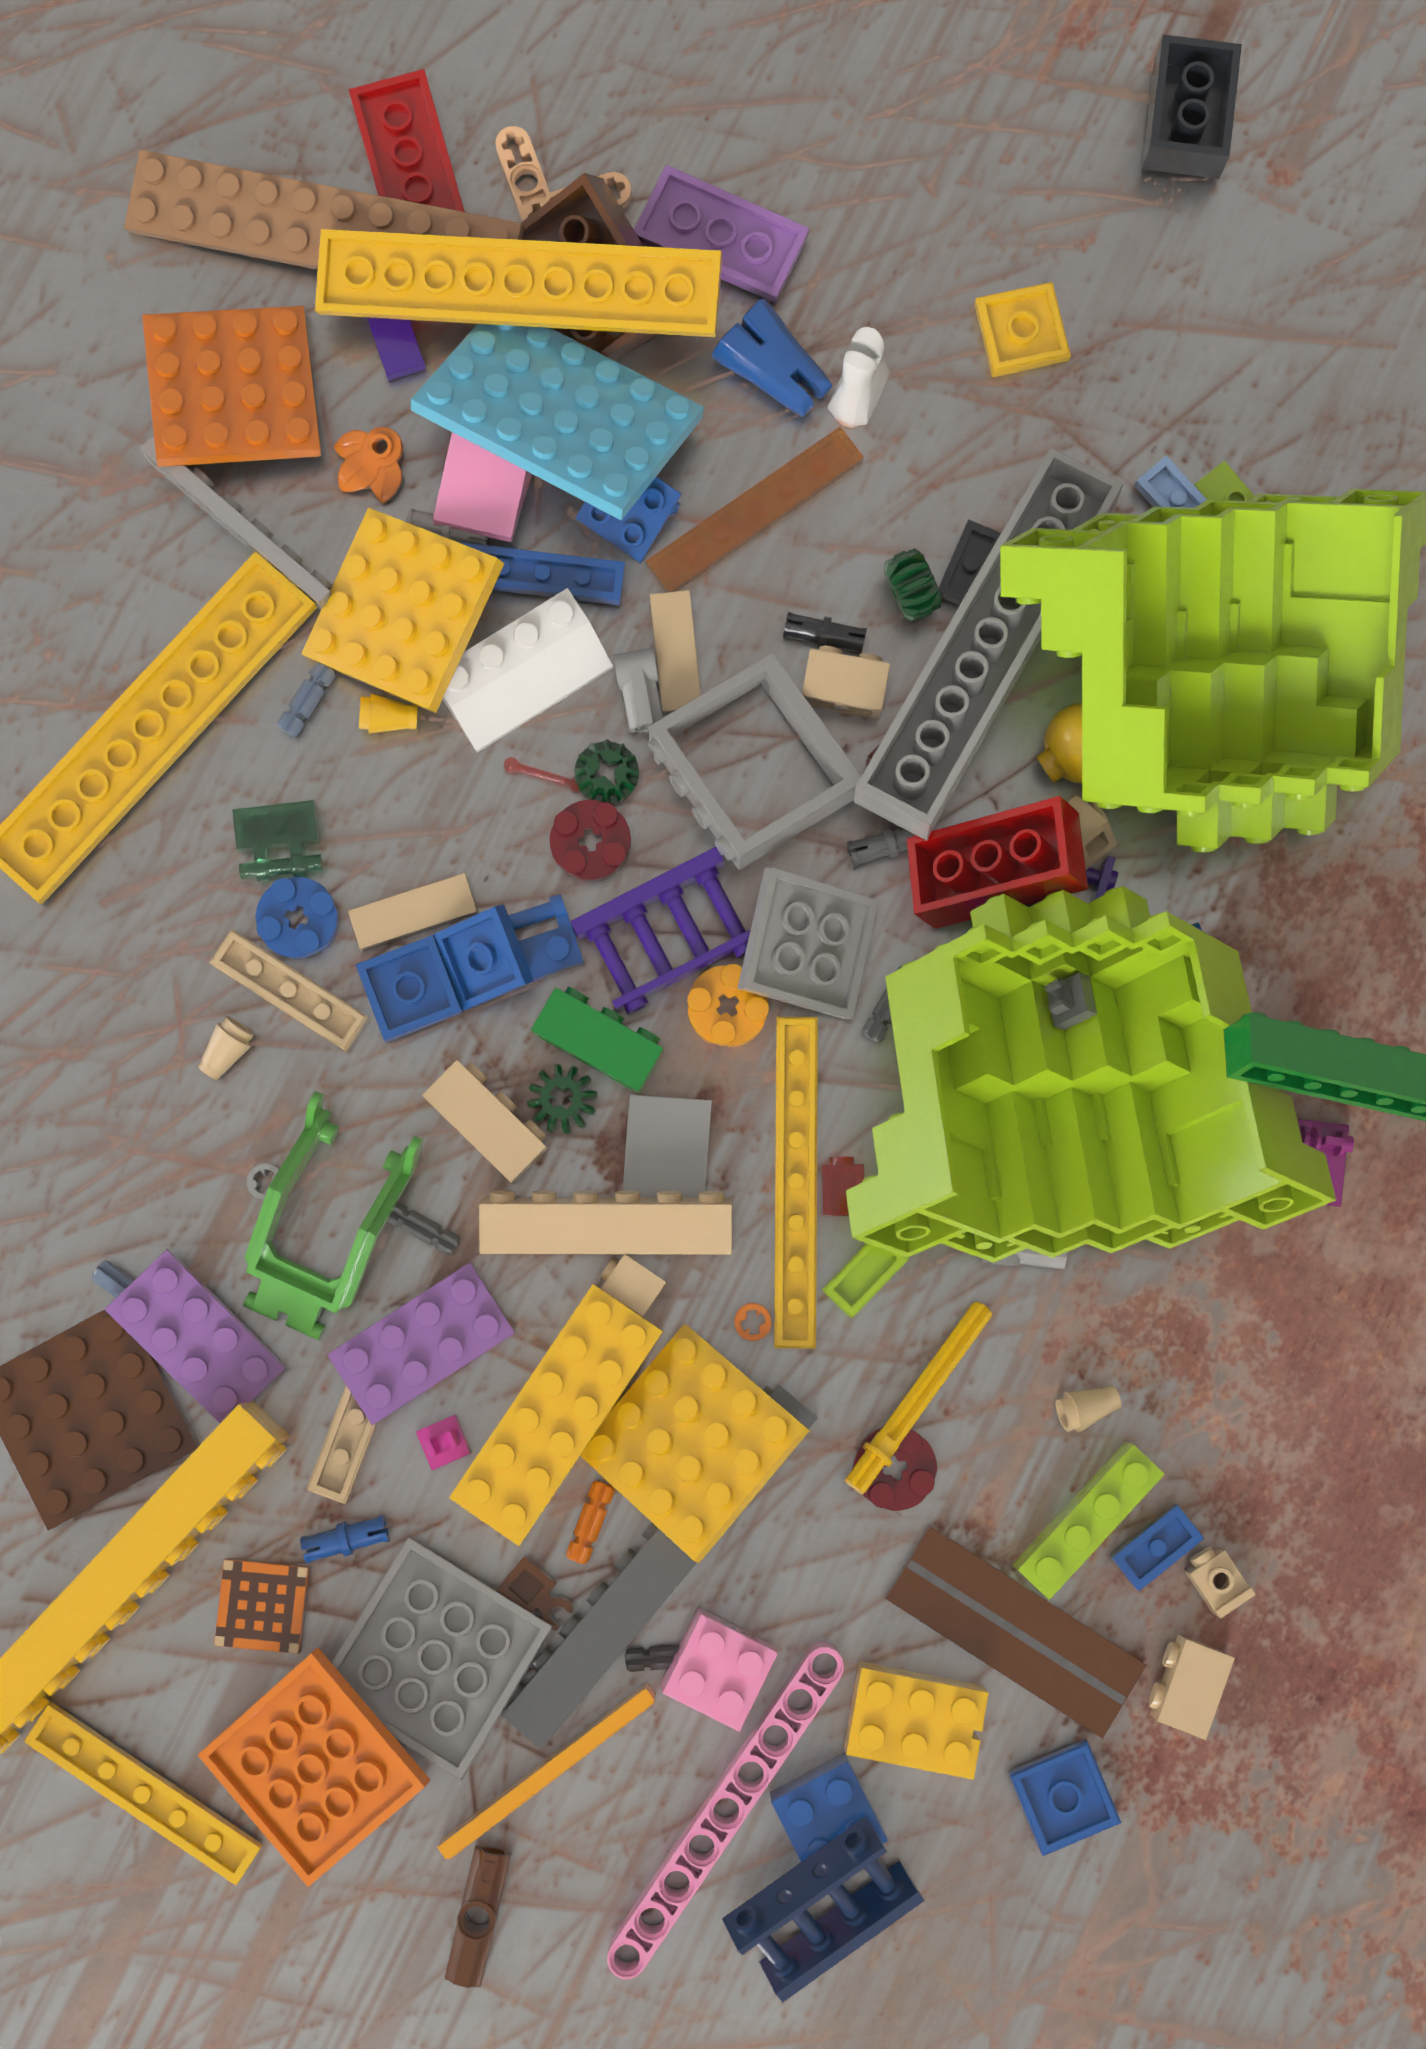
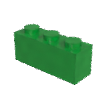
M569 986L565 992L555 987L531 1028L533 1035L640 1095L664 1054V1048L658 1045L661 1039L642 1027H639L637 1032L622 1025L625 1018L607 1007H603L601 1012L588 1006L589 998Z

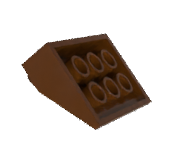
M583 173L522 222L524 227L522 240L643 246L604 178ZM551 328L612 360L620 358L658 335Z

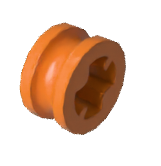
M747 1303L741 1306L734 1318L737 1333L743 1339L749 1341H758L764 1338L769 1333L772 1325L769 1311L758 1303ZM749 1310H757L756 1316L762 1313L765 1318V1322L759 1325L760 1332L751 1334L749 1333L750 1328H747L745 1331L741 1326V1321L747 1319L746 1312Z

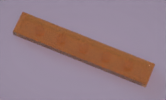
M839 426L646 560V566L665 592L680 590L863 462L864 456L843 428Z

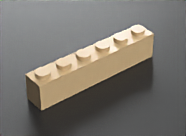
M511 1190L491 1191L490 1197H484L479 1203L480 1254L732 1255L733 1198H724V1192L701 1191L699 1192V1197H682V1192L659 1191L657 1192V1197H640L639 1191L631 1190L615 1192V1197H598V1192L591 1190L573 1192V1197H557V1192L551 1190L533 1191L532 1197H515V1191Z

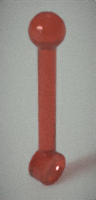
M514 757L507 758L503 763V767L508 773L519 771L569 786L573 793H581L576 784L575 777L570 779L520 764Z

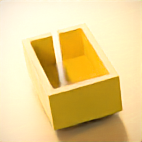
M858 1661L843 1745L845 1753L849 1756L974 1780L981 1740L973 1731L982 1732L989 1692L981 1684Z

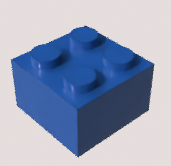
M845 1752L770 1792L771 1803L801 1862L865 1816L882 1844L888 1841L885 1830Z

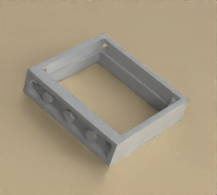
M773 653L649 726V743L647 745L654 754L653 759L659 765L665 764L672 774L669 778L676 792L681 797L686 795L694 806L692 812L699 825L703 829L710 828L717 838L715 845L720 855L724 854L728 861L732 860L738 870H741L852 802L855 796L856 785L861 778V774ZM762 684L831 780L833 786L744 840L672 737Z

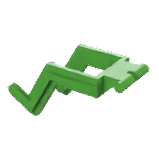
M315 1091L307 1106L304 1130L268 1187L244 1257L248 1264L246 1273L261 1279L257 1294L251 1291L248 1293L243 1307L274 1321H277L283 1312L288 1315L285 1326L319 1341L326 1328V1325L318 1322L323 1308L337 1314L340 1309L350 1306L355 1300L377 1238L418 1166L423 1139L414 1136L409 1147L406 1146L402 1154L393 1150L389 1152L383 1169L391 1173L359 1227L342 1275L330 1279L278 1255L272 1244L291 1190L320 1142L323 1141L331 1145L339 1131V1126L331 1123L332 1112L326 1109L322 1110L324 1094Z

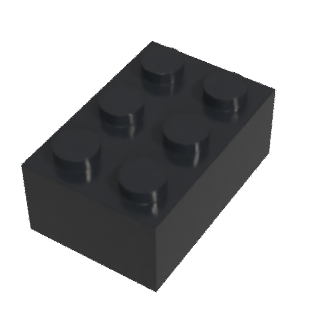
M1162 35L1154 58L1142 169L1220 179L1230 157L1242 44Z

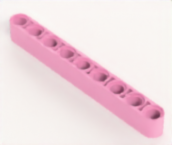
M817 1642L807 1649L612 1936L609 1943L607 1963L615 1976L621 1979H632L644 1970L840 1680L844 1671V1663L839 1650L833 1644ZM821 1653H828L835 1658L834 1669L827 1674H819L812 1668L814 1658ZM797 1689L806 1690L811 1695L810 1704L802 1710H796L788 1704L789 1695ZM779 1725L787 1731V1737L782 1744L770 1745L763 1738L765 1730L770 1726ZM746 1762H756L762 1767L763 1772L757 1780L746 1781L739 1775L740 1767ZM730 1798L738 1804V1810L733 1816L722 1817L715 1811V1804L720 1799ZM699 1834H704L713 1840L714 1845L710 1851L698 1853L691 1848V1839ZM673 1871H680L685 1873L689 1882L682 1889H673L666 1884V1876ZM656 1908L663 1913L664 1920L656 1926H650L642 1921L640 1915L645 1909ZM631 1945L638 1950L639 1957L632 1962H624L617 1957L616 1950L620 1946Z

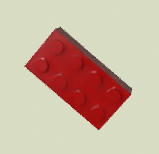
M1061 796L934 830L927 840L917 835L907 838L914 915L934 929L971 920L970 911L985 904L990 898L1002 894L1026 906L1038 903L1049 894L1065 890L1070 894L1088 890L1079 812Z

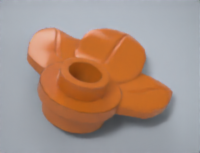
M377 427L369 433L361 430H351L342 435L334 445L335 451L345 458L338 473L340 490L343 492H356L370 486L377 499L381 503L386 504L398 491L403 478L398 463L403 453V442L400 435L388 427ZM381 440H386L387 450L379 454L376 449L377 444Z

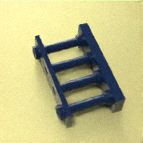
M866 1816L722 1918L741 1955L757 1946L766 1956L759 1963L775 1995L782 2003L925 1901L900 1861L887 1870L879 1860V1857L885 1854L887 1850ZM862 1869H865L873 1880L851 1895L843 1883ZM829 1894L837 1906L818 1920H815L807 1909ZM793 1920L801 1932L780 1946L771 1934Z

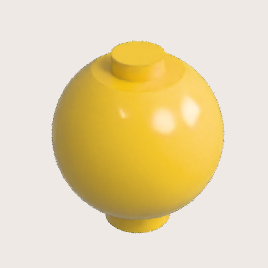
M1082 702L1063 708L1052 718L1044 735L1045 750L1036 756L1053 783L1063 777L1073 783L1082 784Z

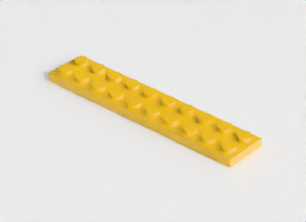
M321 229L315 311L319 315L716 337L723 254L719 250Z
M255 551L0 824V869L42 905L317 609L315 602Z

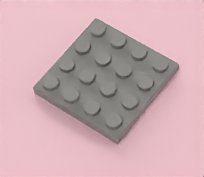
M408 1537L333 1659L332 1664L398 1741L454 1777L463 1780L553 1629V1626Z

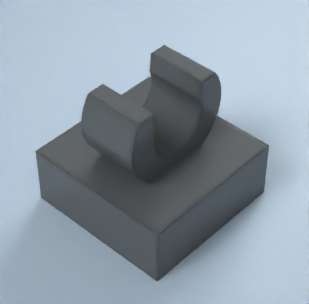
M1077 973L1065 980L1058 979L1045 986L1054 1027L1066 1030L1097 1015L1089 976Z

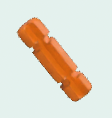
M594 1481L591 1484L587 1495L590 1497V1500L584 1503L573 1533L576 1536L575 1540L570 1541L566 1551V1557L574 1562L586 1564L591 1557L593 1551L591 1544L596 1542L608 1511L605 1509V1506L611 1503L615 1488L610 1484L602 1481Z

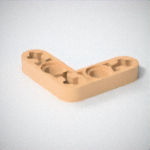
M509 126L499 132L495 141L497 156L521 222H523L565 188L553 192L549 191L531 139L525 130L521 127ZM515 141L516 145L519 146L522 162L517 165L512 151L508 149V142ZM609 172L597 176L604 178L608 187L615 186V189L620 191V198L616 201L622 211L626 210L632 199L631 183L628 178L618 172ZM529 174L538 180L537 186L531 191H521L517 188L516 181L520 176Z

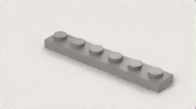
M152 437L140 447L145 458L153 467L253 553L256 551L315 602L318 609L321 610L332 595L330 592L332 584L317 570H314L311 574L300 566L303 561L302 558L288 545L284 544L279 548L270 540L273 536L271 531L256 518L250 523L240 514L243 508L230 495L225 493L220 497L211 489L214 485L213 482L201 470L195 467L191 472L184 465L157 467L155 442Z

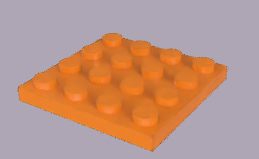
M304 306L142 314L157 467L321 456Z
M318 1647L198 1754V1757L307 1887L313 1884L431 1781Z

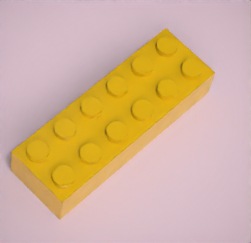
M593 1284L449 1498L520 1546L664 1331Z

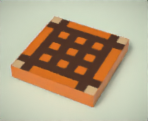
M224 1559L214 1646L299 1654L301 1652L310 1566Z

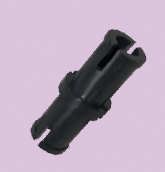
M788 612L783 638L788 637L816 643L818 648L820 646H831L858 652V654L862 653L867 628L832 622L831 617L824 616V619L821 620Z

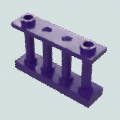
M716 847L570 921L580 942L588 938L590 943L594 942L621 992L622 996L612 1001L616 1013L623 1010L626 1011L627 1015L637 1012L649 1004L648 997L732 954H735L737 958L745 956L750 930L746 932L718 879L721 876L719 870L724 868V859ZM696 882L699 887L704 886L731 937V940L712 950H709L682 899L684 895L682 889ZM661 901L662 905H668L695 957L675 969L672 968L645 916L648 913L646 908ZM622 920H625L626 924L631 923L659 976L636 988L609 936L612 932L610 926Z

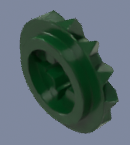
M606 739L603 742L590 743L582 753H579L574 768V776L579 790L588 799L614 804L626 799L634 791L639 779V767L636 756L626 748L624 743L618 744ZM599 758L603 762L605 761L608 766L618 765V768L614 770V782L616 785H613L612 781L608 780L606 776L595 777V774L600 771Z

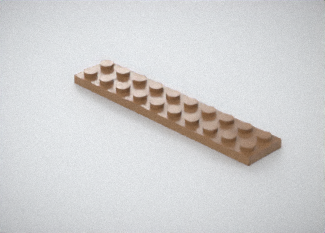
M140 149L124 229L133 234L317 270L321 229L522 240L524 231L522 223Z

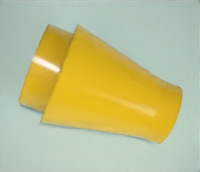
M371 693V697L361 696L359 729L369 730V734L416 729L418 705L406 704Z

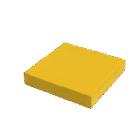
M1053 282L975 298L974 305L992 377L1070 360L1071 353Z

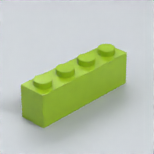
M1124 1442L1017 1558L1012 1566L1042 1595L1050 1600L1165 1474L1134 1444Z

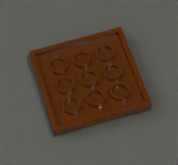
M105 1310L98 1312L0 1366V1437L47 1530L54 1529L191 1454L200 1446L158 1362Z

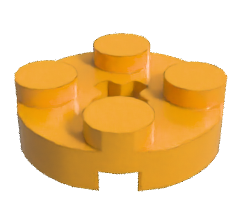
M737 964L720 965L708 969L695 980L687 997L688 1018L691 1026L703 1040L714 1045L738 1047L750 1042L763 1029L769 1012L768 997L737 989L742 967ZM722 996H726L728 999L735 997L739 1001L735 1006L738 1013L732 1017L727 1012L720 1015L717 1011L721 1005L719 998Z

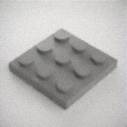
M765 868L737 989L845 1020L853 1019L879 900L777 868Z

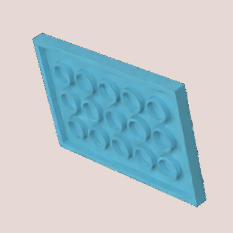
M477 324L411 398V411L619 520L625 517L701 421L704 412V406L551 328Z

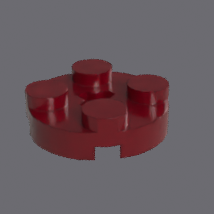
M582 800L567 806L555 816L554 824L550 831L549 843L552 856L557 866L579 881L594 883L609 879L620 870L631 850V834L627 821L612 804L598 800ZM587 831H593L594 835H601L602 841L596 843L595 851H588L586 845H579V839H583Z
M883 1426L871 1431L862 1440L854 1456L852 1469L865 1453L862 1447L864 1443L870 1444ZM910 1429L893 1455L899 1462L905 1461L906 1469L901 1471L902 1477L894 1480L891 1474L885 1475L882 1468L863 1494L876 1507L891 1511L906 1510L921 1503L934 1488L937 1474V1461L934 1451L928 1441L912 1429Z

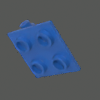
M655 477L622 520L587 502H584L575 519L641 563L668 517H673L679 510L681 504L678 500L682 493L658 477Z

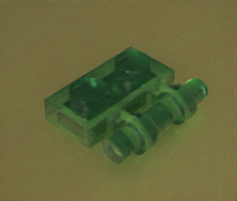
M314 800L232 809L236 850L238 852L253 851L254 862L239 864L241 880L257 878L258 882L271 880V876L293 874L294 877L307 876L309 871L323 870L321 854L306 856L304 849L306 844L320 843L317 807ZM290 847L291 858L269 860L268 849Z

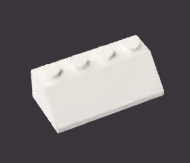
M566 588L466 650L445 692L443 701L476 752H479L611 670L613 665L588 618L569 589Z

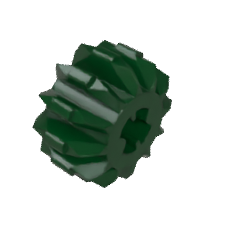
M915 548L907 552L904 550L893 555L894 558L885 561L884 574L887 578V583L897 606H899L902 615L909 621L918 618L922 619L941 608L942 597L929 564L919 550Z
M555 1064L554 1073L556 1078L550 1079L548 1074L542 1070L538 1075L545 1083L544 1087L533 1083L530 1084L529 1090L540 1095V1098L528 1100L527 1106L532 1109L543 1107L542 1110L535 1114L533 1120L538 1124L550 1116L546 1128L548 1132L553 1133L558 1122L561 1121L563 1133L568 1135L571 1134L570 1120L574 1119L581 1129L586 1127V1122L579 1115L581 1111L588 1115H595L596 1109L591 1105L585 1104L584 1101L594 1100L598 1097V1094L595 1090L582 1092L592 1082L589 1075L583 1076L575 1082L578 1075V1068L576 1066H571L567 1077H563L561 1065ZM560 1090L564 1094L569 1091L573 1093V1097H569L572 1103L570 1107L565 1109L561 1105L555 1108L552 1106V1102L556 1101V1098L553 1096L556 1091Z

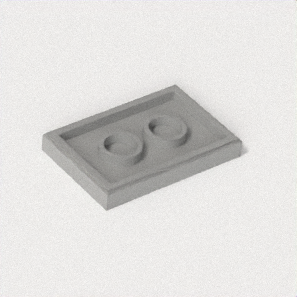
M629 1095L622 1191H639L640 1197H657V1192L680 1191L682 1192V1197H699V1192L706 1191L712 1100Z

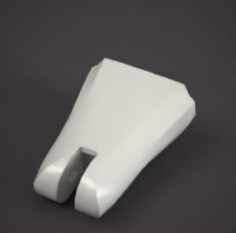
M863 327L853 336L851 351L845 353L843 372L828 403V410L832 413L835 420L844 427L855 428L867 425L890 375L883 358V339L874 328Z

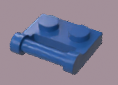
M561 894L549 897L550 902L508 915L514 930L556 917L559 928L519 941L534 981L584 965Z

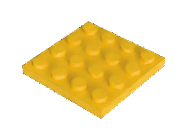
M368 507L330 590L332 595L321 609L301 655L436 713L505 563L494 556Z
M684 1323L612 1408L580 1456L693 1561L699 1564L810 1430Z

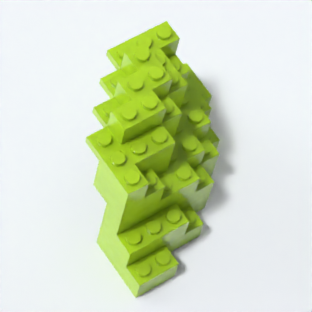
M1349 489L1341 496L1259 493L1248 501L1206 500L1195 508L1154 506L1143 514L1100 513L1072 530L1031 528L1000 545L1001 597H1014L1018 604L1041 603L1042 650L1057 651V656L1064 658L1082 655V801L1096 802L1098 807L1104 809H1115L1122 805L1136 806L1138 811L1144 813H1156L1163 809L1177 810V845L1191 846V850L1195 852H1212L1218 849L1230 836L1243 837L1244 841L1248 843L1262 844L1272 840L1283 828L1297 829V833L1302 835H1317L1325 832L1336 820L1337 785H1340V789L1344 791H1362L1366 787L1369 788L1400 753L1408 607L1418 599L1420 549L1426 545V491Z
M1124 886L1112 888L1106 891L1103 896L1090 903H1086L1065 890L1051 893L1044 900L1031 907H1027L1005 894L992 897L985 904L970 911L973 928L969 929L966 934L949 943L937 946L929 954L915 961L905 963L899 970L885 977L905 1112L894 1114L889 1117L888 1121L872 1128L878 1175L868 1176L862 1180L861 1184L846 1190L851 1235L856 1240L907 1258L941 1243L993 1263L1024 1249H1030L1054 1258L1085 1244L1114 1253L1145 1239L1171 1249L1238 1220L1264 1230L1336 1201L1326 1155L1302 1143L1292 1097L1276 1088L1235 1080L1226 1076L1223 1030L1241 1019V1016L1252 1012L1239 952L1168 911L1150 916L1147 899ZM1077 973L1085 974L1090 977L1097 1015L1066 1030L1054 1027L1045 986L1058 979L1065 980Z

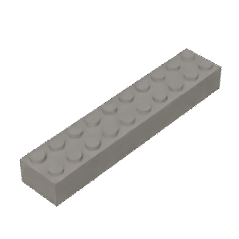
M1050 447L855 788L854 803L925 840L928 839L1041 639V603L1018 604L1014 597H1001L1000 545L1031 528L1072 530L1100 513H1112L1117 505L1123 483Z

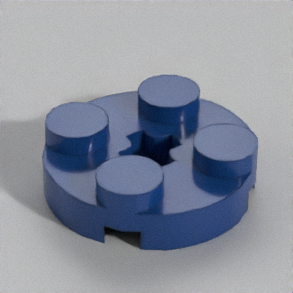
M305 877L277 879L260 898L255 914L257 933L266 945L276 954L293 960L309 958L308 956L315 955L329 947L336 937L340 923L335 901L326 888L320 883ZM297 908H304L303 915L308 917L307 923H299L296 929L290 928L291 921L287 918L289 912H295Z

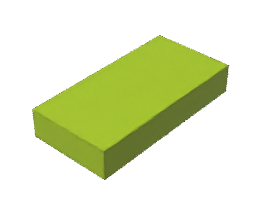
M866 1243L821 1290L852 1319L909 1258Z

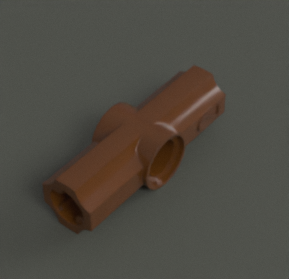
M476 1845L474 1848L444 1978L454 1985L466 1988H480L482 1985L512 1853L506 1852L502 1848L489 1845ZM473 1907H481L488 1913L489 1921L483 1925H476L469 1920L467 1911Z

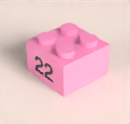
M697 1607L679 1643V1648L673 1657L672 1663L660 1682L662 1693L740 1732L778 1652L772 1643Z

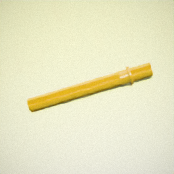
M978 1301L970 1306L880 1432L876 1434L870 1444L864 1443L862 1447L865 1453L844 1480L858 1493L863 1495L884 1465L888 1467L892 1465L891 1457L899 1448L902 1440L992 1317V1311L987 1306Z

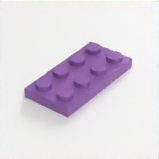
M665 165L634 228L641 243L648 247L722 251L721 279L774 303L777 302L809 236L808 227L668 165Z
M168 1248L104 1309L219 1423L238 1404L251 1402L286 1368V1365Z
M468 1263L328 1353L327 1356L371 1425H374L515 1332L471 1263Z

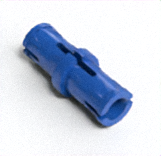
M384 1515L352 1525H348L347 1522L339 1523L336 1525V1529L310 1536H302L300 1544L301 1550H306V1553L303 1554L305 1562L307 1564L312 1563V1561L340 1553L346 1557L353 1555L355 1549L382 1542H390L388 1528L384 1529V1525H387Z

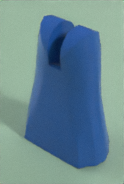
M765 298L758 300L742 317L741 325L736 323L720 339L712 353L714 360L758 386L783 406L802 417L814 407V402L809 394L798 385L799 383L819 399L823 398L833 387L824 371L798 343Z

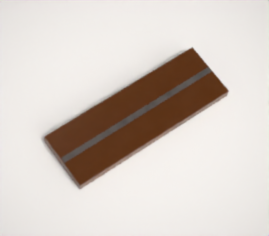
M930 1525L885 1596V1599L1102 1739L1147 1666L1136 1657Z

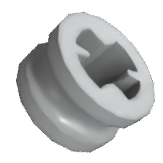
M261 1163L254 1166L249 1171L246 1180L249 1193L253 1197L264 1201L268 1189H265V1194H262L259 1191L262 1185L257 1179L261 1174L268 1176V1171H272L274 1173L273 1181L280 1168L270 1163Z

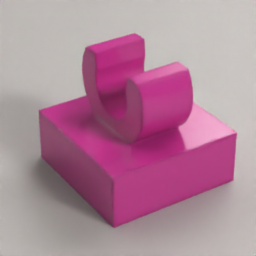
M456 1414L416 1431L431 1470H435L472 1453Z

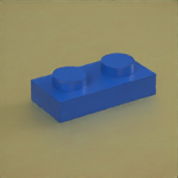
M1174 1503L1112 1553L1110 1557L1132 1586L1139 1592L1199 1544L1204 1537L1182 1509Z

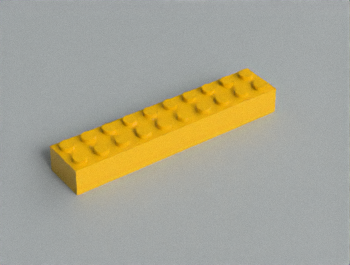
M255 1401L238 1404L0 1658L1 1754L20 1737L21 1734L16 1729H21L29 1720L33 1722L51 1703L46 1697L48 1695L52 1696L59 1688L61 1690L64 1689L79 1674L81 1670L76 1665L83 1663L89 1656L91 1658L94 1657L108 1643L111 1638L106 1633L109 1630H114L119 1624L121 1626L124 1625L140 1608L136 1603L139 1597L142 1599L149 1592L152 1594L170 1576L166 1568L169 1565L173 1566L178 1561L182 1562L199 1545L195 1537L199 1533L203 1534L208 1529L212 1530L224 1519L229 1512L224 1506L229 1501L233 1502L238 1497L241 1499L258 1482L254 1474L259 1469L263 1470L266 1466L271 1467L287 1451L283 1443L291 1435Z

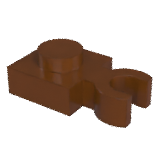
M526 1555L496 1589L504 1597L530 1613H533L536 1608L540 1610L543 1621L553 1626L552 1630L557 1631L560 1624L552 1618L551 1610L556 1606L563 1607L570 1614L574 1610V1605L568 1598L563 1596L554 1597L550 1593L557 1582Z

